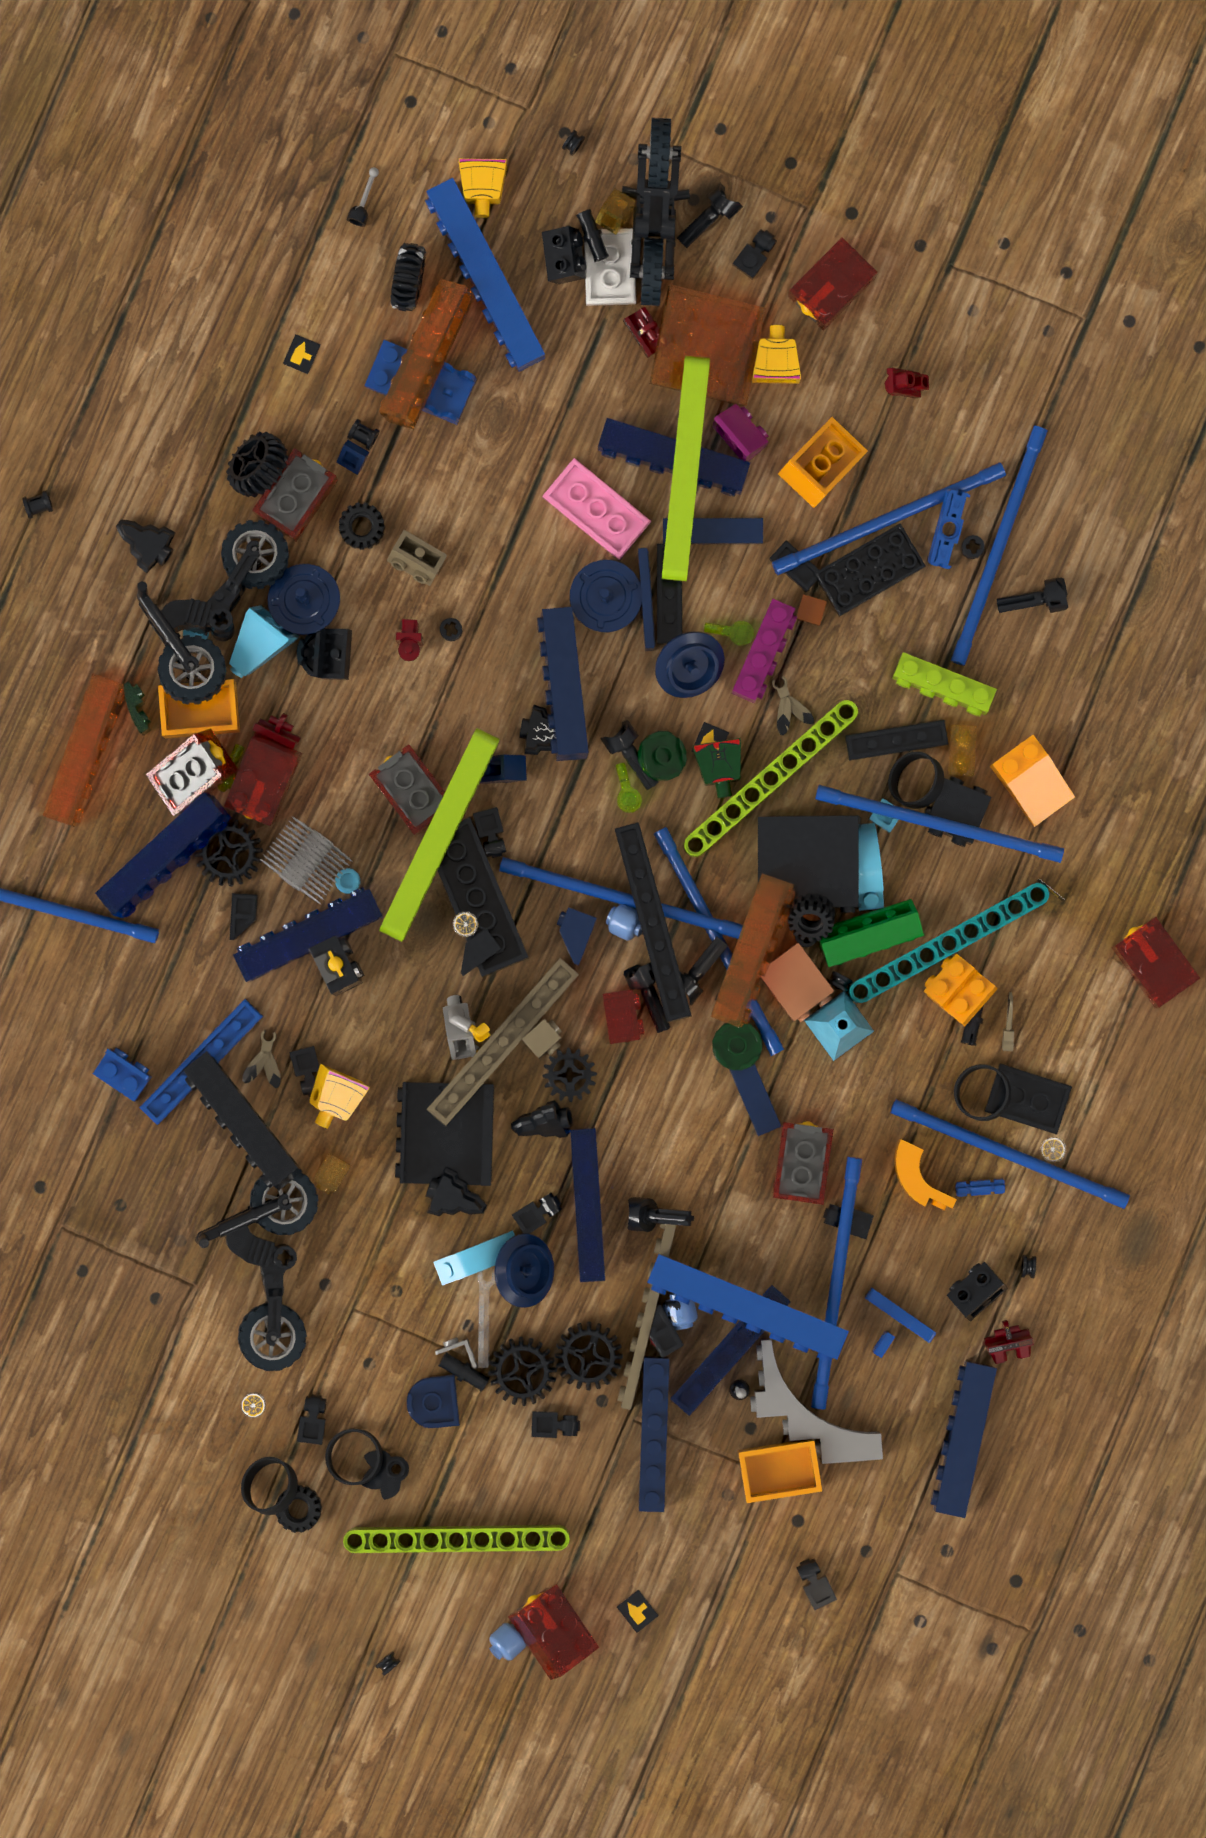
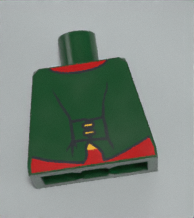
M741 739L693 745V753L704 785L716 786L717 799L732 797L730 782L740 781Z

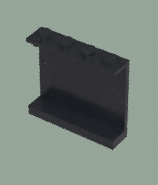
M758 817V908L765 909V913H780V909H790L794 899L798 901V896L802 895L806 898V894L811 893V897L819 894V899H822L823 896L826 897L827 903L831 901L833 904L832 908H840V913H855V908H861L859 903V827H861V817Z
M403 1082L402 1087H398L397 1102H402V1112H397V1127L401 1128V1138H396V1153H400V1163L395 1165V1178H400V1184H430L432 1177L439 1179L445 1167L456 1171L458 1178L465 1181L467 1185H492L494 1084H482L446 1126L434 1117L427 1108L449 1083Z

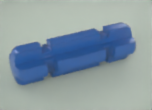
M990 1179L970 1181V1184H966V1181L957 1182L955 1191L958 1197H964L967 1194L971 1196L989 1195L991 1192L1002 1194L1005 1193L1004 1179H993L994 1182H990Z

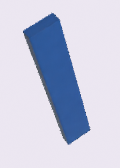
M244 999L139 1108L156 1125H159L192 1091V1088L185 1081V1078L188 1076L183 1070L206 1051L219 1063L264 1016Z

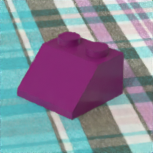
M735 404L714 418L713 428L745 465L768 446L769 441L767 438L769 436L760 425L756 427L750 419L753 417L744 406L740 408Z

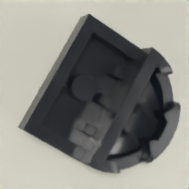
M324 628L316 633L308 634L299 641L297 647L299 665L303 667L308 675L316 678L349 680L352 630Z

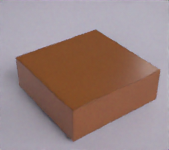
M803 594L796 620L820 626L827 601Z

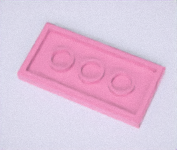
M575 458L542 496V498L619 561L651 523V520Z

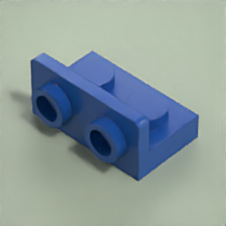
M117 1047L114 1051L107 1049L105 1056L93 1072V1075L136 1102L152 1076L147 1074L149 1069L138 1061L135 1065L127 1060L129 1055Z

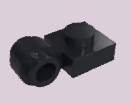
M760 229L752 240L755 243V248L747 243L732 265L753 280L767 261V257L761 253L764 251L769 253L777 243V240L774 239L775 236L767 230L764 232Z
M498 808L473 813L479 839L488 837V842L483 843L486 856H492V858L502 856V853L506 852L503 838L498 839L496 837V834L504 832Z
M314 1046L289 1052L295 1076L305 1075L304 1080L300 1081L303 1096L309 1095V1097H311L316 1080L312 1073L318 1072L320 1067Z
M551 1192L539 1200L542 1204L539 1208L532 1201L512 1214L524 1234H530L547 1223L543 1214H548L551 1217L562 1210L560 1206L562 1203L557 1195L554 1196Z
M829 1204L823 1215V1218H825L824 1223L838 1228L841 1207ZM854 1209L850 1234L866 1239L874 1215Z
M312 1394L311 1396H306L304 1411H308L310 1415L300 1416L297 1442L323 1445L326 1419L318 1418L320 1413L325 1414L327 1399L322 1398V1395Z
M532 1411L531 1437L557 1438V1429L562 1431V1436H577L578 1431H580L578 1415H563V1420L558 1421V1412Z
M808 1558L800 1562V1566L796 1568L803 1581L806 1579L810 1581V1583L803 1586V1589L814 1611L837 1600L826 1575L817 1579V1574L821 1570L815 1558L812 1560Z

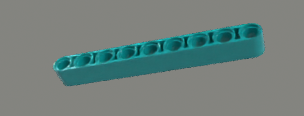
M1041 883L1032 884L855 981L848 990L850 999L855 1003H864L1047 902L1049 898L1048 888ZM1033 888H1038L1042 891L1043 898L1040 902H1035L1031 899L1030 892ZM1016 900L1020 903L1021 910L1018 914H1013L1009 911L1008 904L1010 901ZM994 912L998 915L999 922L996 926H991L987 923L986 916L988 913ZM972 924L976 927L977 935L974 938H968L965 935L964 928L966 925ZM949 936L954 939V949L946 950L943 948L942 940L944 937ZM924 948L931 950L933 953V959L929 963L923 962L920 958V952ZM900 961L910 963L911 971L909 974L903 975L898 971ZM878 973L887 974L889 977L887 986L881 987L876 983ZM863 985L867 989V995L864 999L855 997L853 993L855 986Z

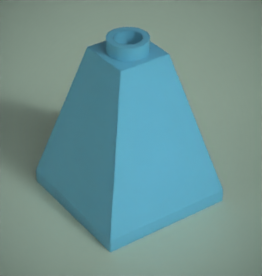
M263 606L251 607L245 614L229 662L232 666L230 670L240 678L250 675L295 642L300 636L290 633L279 626L272 618L270 612Z
M845 991L804 1020L833 1061L874 1032ZM839 1020L846 1022L845 1029L838 1027Z

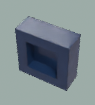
M347 440L336 463L358 475L364 466L369 452Z

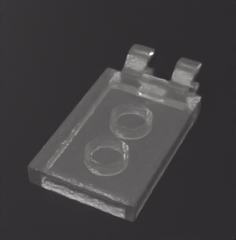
M480 1271L477 1276L479 1282L478 1368H488L490 1365L491 1286L496 1281L494 1271L492 1272L491 1281H485L483 1271Z

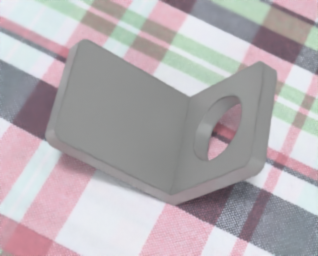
M457 1337L443 1342V1348L435 1350L436 1355L465 1345L473 1368L478 1366L468 1338L462 1341H458Z

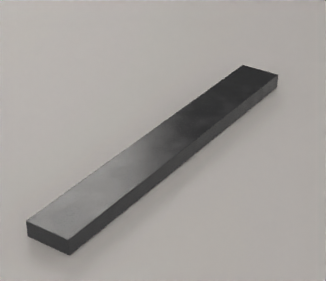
M639 822L615 828L667 1023L692 1017Z

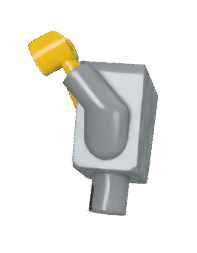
M459 995L450 996L447 998L448 1006L443 1007V1014L451 1059L473 1057L480 1049L475 1044L474 1038L478 1042L484 1041L491 1036L489 1033L490 1028L485 1023L475 1027V1022L471 1021L468 1003H462V997Z

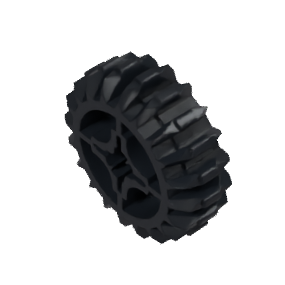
M404 243L400 247L391 288L390 302L392 308L405 312L413 311L416 308L426 260V250L423 246H418V244Z
M259 431L256 436L250 435L249 440L244 439L240 447L237 446L238 450L232 454L233 458L228 462L230 467L226 471L228 474L227 480L233 489L246 497L252 496L255 498L258 494L263 495L266 489L271 490V485L274 482L277 483L278 477L283 475L282 470L287 466L285 462L288 460V450L285 444L277 436Z
M224 819V827H221L219 821H215L216 830L213 831L210 826H207L206 830L210 833L207 837L202 833L199 835L205 842L204 844L196 843L195 845L197 848L202 849V852L195 853V857H203V860L199 861L197 866L203 867L206 865L207 868L202 871V874L206 876L211 872L212 875L209 879L211 882L220 877V886H223L225 879H228V885L233 887L235 878L242 885L244 882L241 876L245 875L249 880L252 879L251 874L248 873L250 868L258 872L259 869L253 865L254 861L262 863L261 858L255 857V854L263 853V849L255 848L254 846L261 843L260 838L251 839L256 834L255 830L246 833L248 824L244 823L239 829V820L237 819L234 820L233 826H230L229 819ZM233 832L240 834L246 842L231 844L225 833ZM218 836L220 849L212 856H209L210 845ZM225 843L230 849H236L232 858L233 863L227 856L222 857L223 852H226L224 851L226 848ZM249 849L248 860L239 869L238 856ZM226 861L233 873L219 872L212 864Z
M590 1321L587 1322V1329L583 1330L581 1323H577L579 1331L576 1333L572 1327H569L568 1332L572 1336L568 1338L562 1334L561 1339L566 1342L565 1345L561 1343L556 1345L558 1349L563 1350V1353H555V1358L563 1359V1362H558L556 1367H565L566 1369L560 1373V1376L565 1377L569 1373L571 1377L567 1383L570 1385L576 1379L578 1380L576 1388L580 1389L582 1382H585L587 1391L591 1390V1383L595 1382L596 1388L600 1389L599 1381L602 1379L606 1385L610 1384L606 1376L609 1374L616 1378L617 1374L612 1368L621 1369L622 1365L616 1363L615 1359L623 1358V1354H615V1350L622 1348L621 1344L614 1346L612 1344L617 1339V1336L607 1337L610 1333V1328H606L602 1333L600 1332L601 1324L597 1323L596 1330L591 1329L592 1323ZM592 1335L586 1347L570 1346L577 1338ZM599 1338L607 1344L610 1351V1359L598 1354L596 1346ZM594 1344L592 1348L593 1355L598 1359L591 1360L590 1363H587L586 1368H584L585 1357L580 1353H583V1351L587 1352V1349H590L591 1345ZM567 1353L581 1360L582 1365L579 1374L571 1368ZM593 1364L607 1366L602 1373L586 1377L590 1366Z
M519 1337V1345H515L514 1340L510 1339L509 1344L511 1348L509 1349L505 1344H501L500 1347L504 1353L501 1354L495 1351L493 1354L499 1361L491 1360L489 1363L491 1366L497 1367L496 1370L488 1372L491 1376H497V1379H493L490 1382L491 1385L500 1384V1387L495 1391L496 1394L504 1390L506 1393L503 1396V1400L506 1401L509 1395L513 1396V1405H516L518 1398H522V1405L526 1406V1398L528 1397L535 1404L537 1402L536 1394L541 1399H544L545 1394L541 1390L544 1388L550 1392L552 1387L546 1384L547 1381H556V1378L549 1376V1373L557 1372V1368L549 1367L548 1365L555 1362V1358L546 1359L545 1356L550 1353L549 1348L541 1352L540 1348L543 1343L539 1342L535 1348L532 1346L533 1338H529L528 1345H524L523 1337ZM519 1351L532 1352L538 1356L540 1361L527 1363L523 1360ZM512 1353L515 1368L502 1375V1364ZM518 1359L521 1365L528 1366V1368L534 1367L527 1372L526 1379L528 1383H526L525 1378H521V1375H513L519 1370ZM544 1367V1377L541 1383L533 1389L530 1376L533 1372ZM515 1379L519 1380L524 1385L526 1392L515 1391L505 1382Z

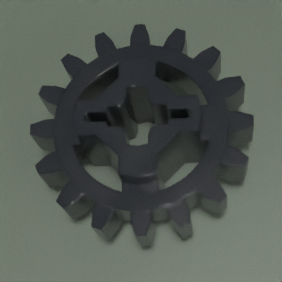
M567 1048L566 1054H562L560 1050H557L558 1057L556 1059L549 1056L552 1062L551 1065L544 1064V1068L549 1070L547 1074L542 1075L543 1078L549 1079V1082L544 1086L545 1088H553L550 1094L552 1096L559 1093L560 1101L565 1096H568L569 1102L573 1101V1096H577L579 1100H582L581 1093L590 1094L591 1092L587 1087L589 1085L595 1086L596 1084L591 1080V1077L596 1076L597 1072L590 1070L595 1063H587L586 1060L589 1055L586 1054L581 1057L580 1049H577L575 1054L571 1053L570 1048ZM565 1059L564 1067L560 1071H553L556 1064ZM574 1059L579 1060L586 1070H579L575 1067ZM567 1068H572V1071L577 1072V1074L582 1073V1076L574 1077L572 1082H568L567 1078L558 1077L557 1075L566 1073ZM579 1079H586L585 1084L575 1091V1084ZM553 1080H561L566 1085V1092L560 1090Z

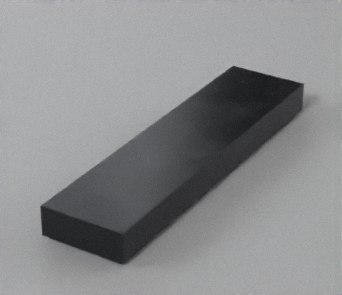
M657 544V644H667L673 638L682 634V581L662 579L665 544Z
M945 720L845 736L849 761L948 745Z

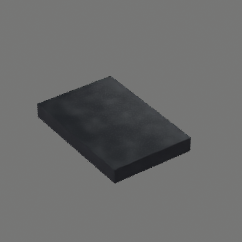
M999 1064L998 1070L1007 1077L1012 1091L1010 1104L999 1117L1057 1135L1072 1086ZM997 1072L984 1112L994 1114L1001 1108L1006 1097L1005 1083Z

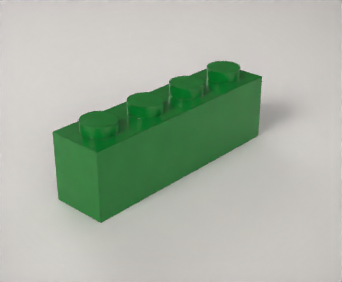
M912 899L836 923L828 937L824 938L822 936L819 943L828 967L841 965L852 959L865 957L868 954L883 949H889L904 942L913 941L924 936L918 911Z

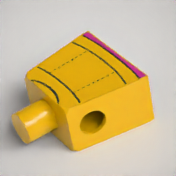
M459 158L464 200L467 204H475V217L487 218L489 217L490 204H500L507 161L506 159Z
M771 325L770 339H760L752 383L800 384L801 374L796 342L794 339H785V326Z
M320 1064L310 1097V1104L320 1110L315 1123L328 1129L334 1116L345 1121L348 1120L370 1087L361 1080Z

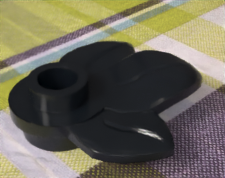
M376 1450L364 1455L366 1462L371 1468L362 1480L367 1478L376 1466ZM382 1450L383 1463L379 1473L371 1481L362 1484V1486L374 1490L380 1489L382 1498L387 1500L396 1496L400 1491L401 1481L408 1476L409 1465L404 1458L399 1456L391 1457L386 1451ZM400 1465L401 1472L394 1474L392 1471L393 1466Z

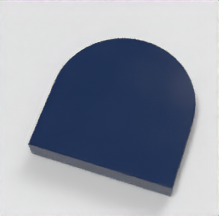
M455 1375L423 1378L412 1386L407 1396V1410L416 1423L426 1428L460 1426Z

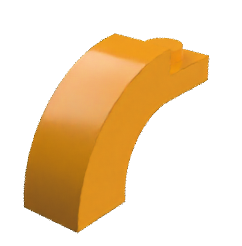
M899 1139L895 1150L894 1162L897 1178L904 1191L915 1202L924 1207L929 1198L933 1199L932 1205L944 1211L946 1207L953 1209L957 1199L932 1188L922 1178L919 1164L924 1150Z

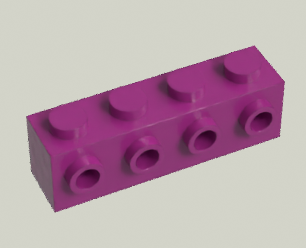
M772 598L731 694L755 703L757 698H763L768 686L763 684L767 675H773L778 663L773 661L777 652H783L788 640L783 638L787 629H793L798 617L793 615L796 608Z

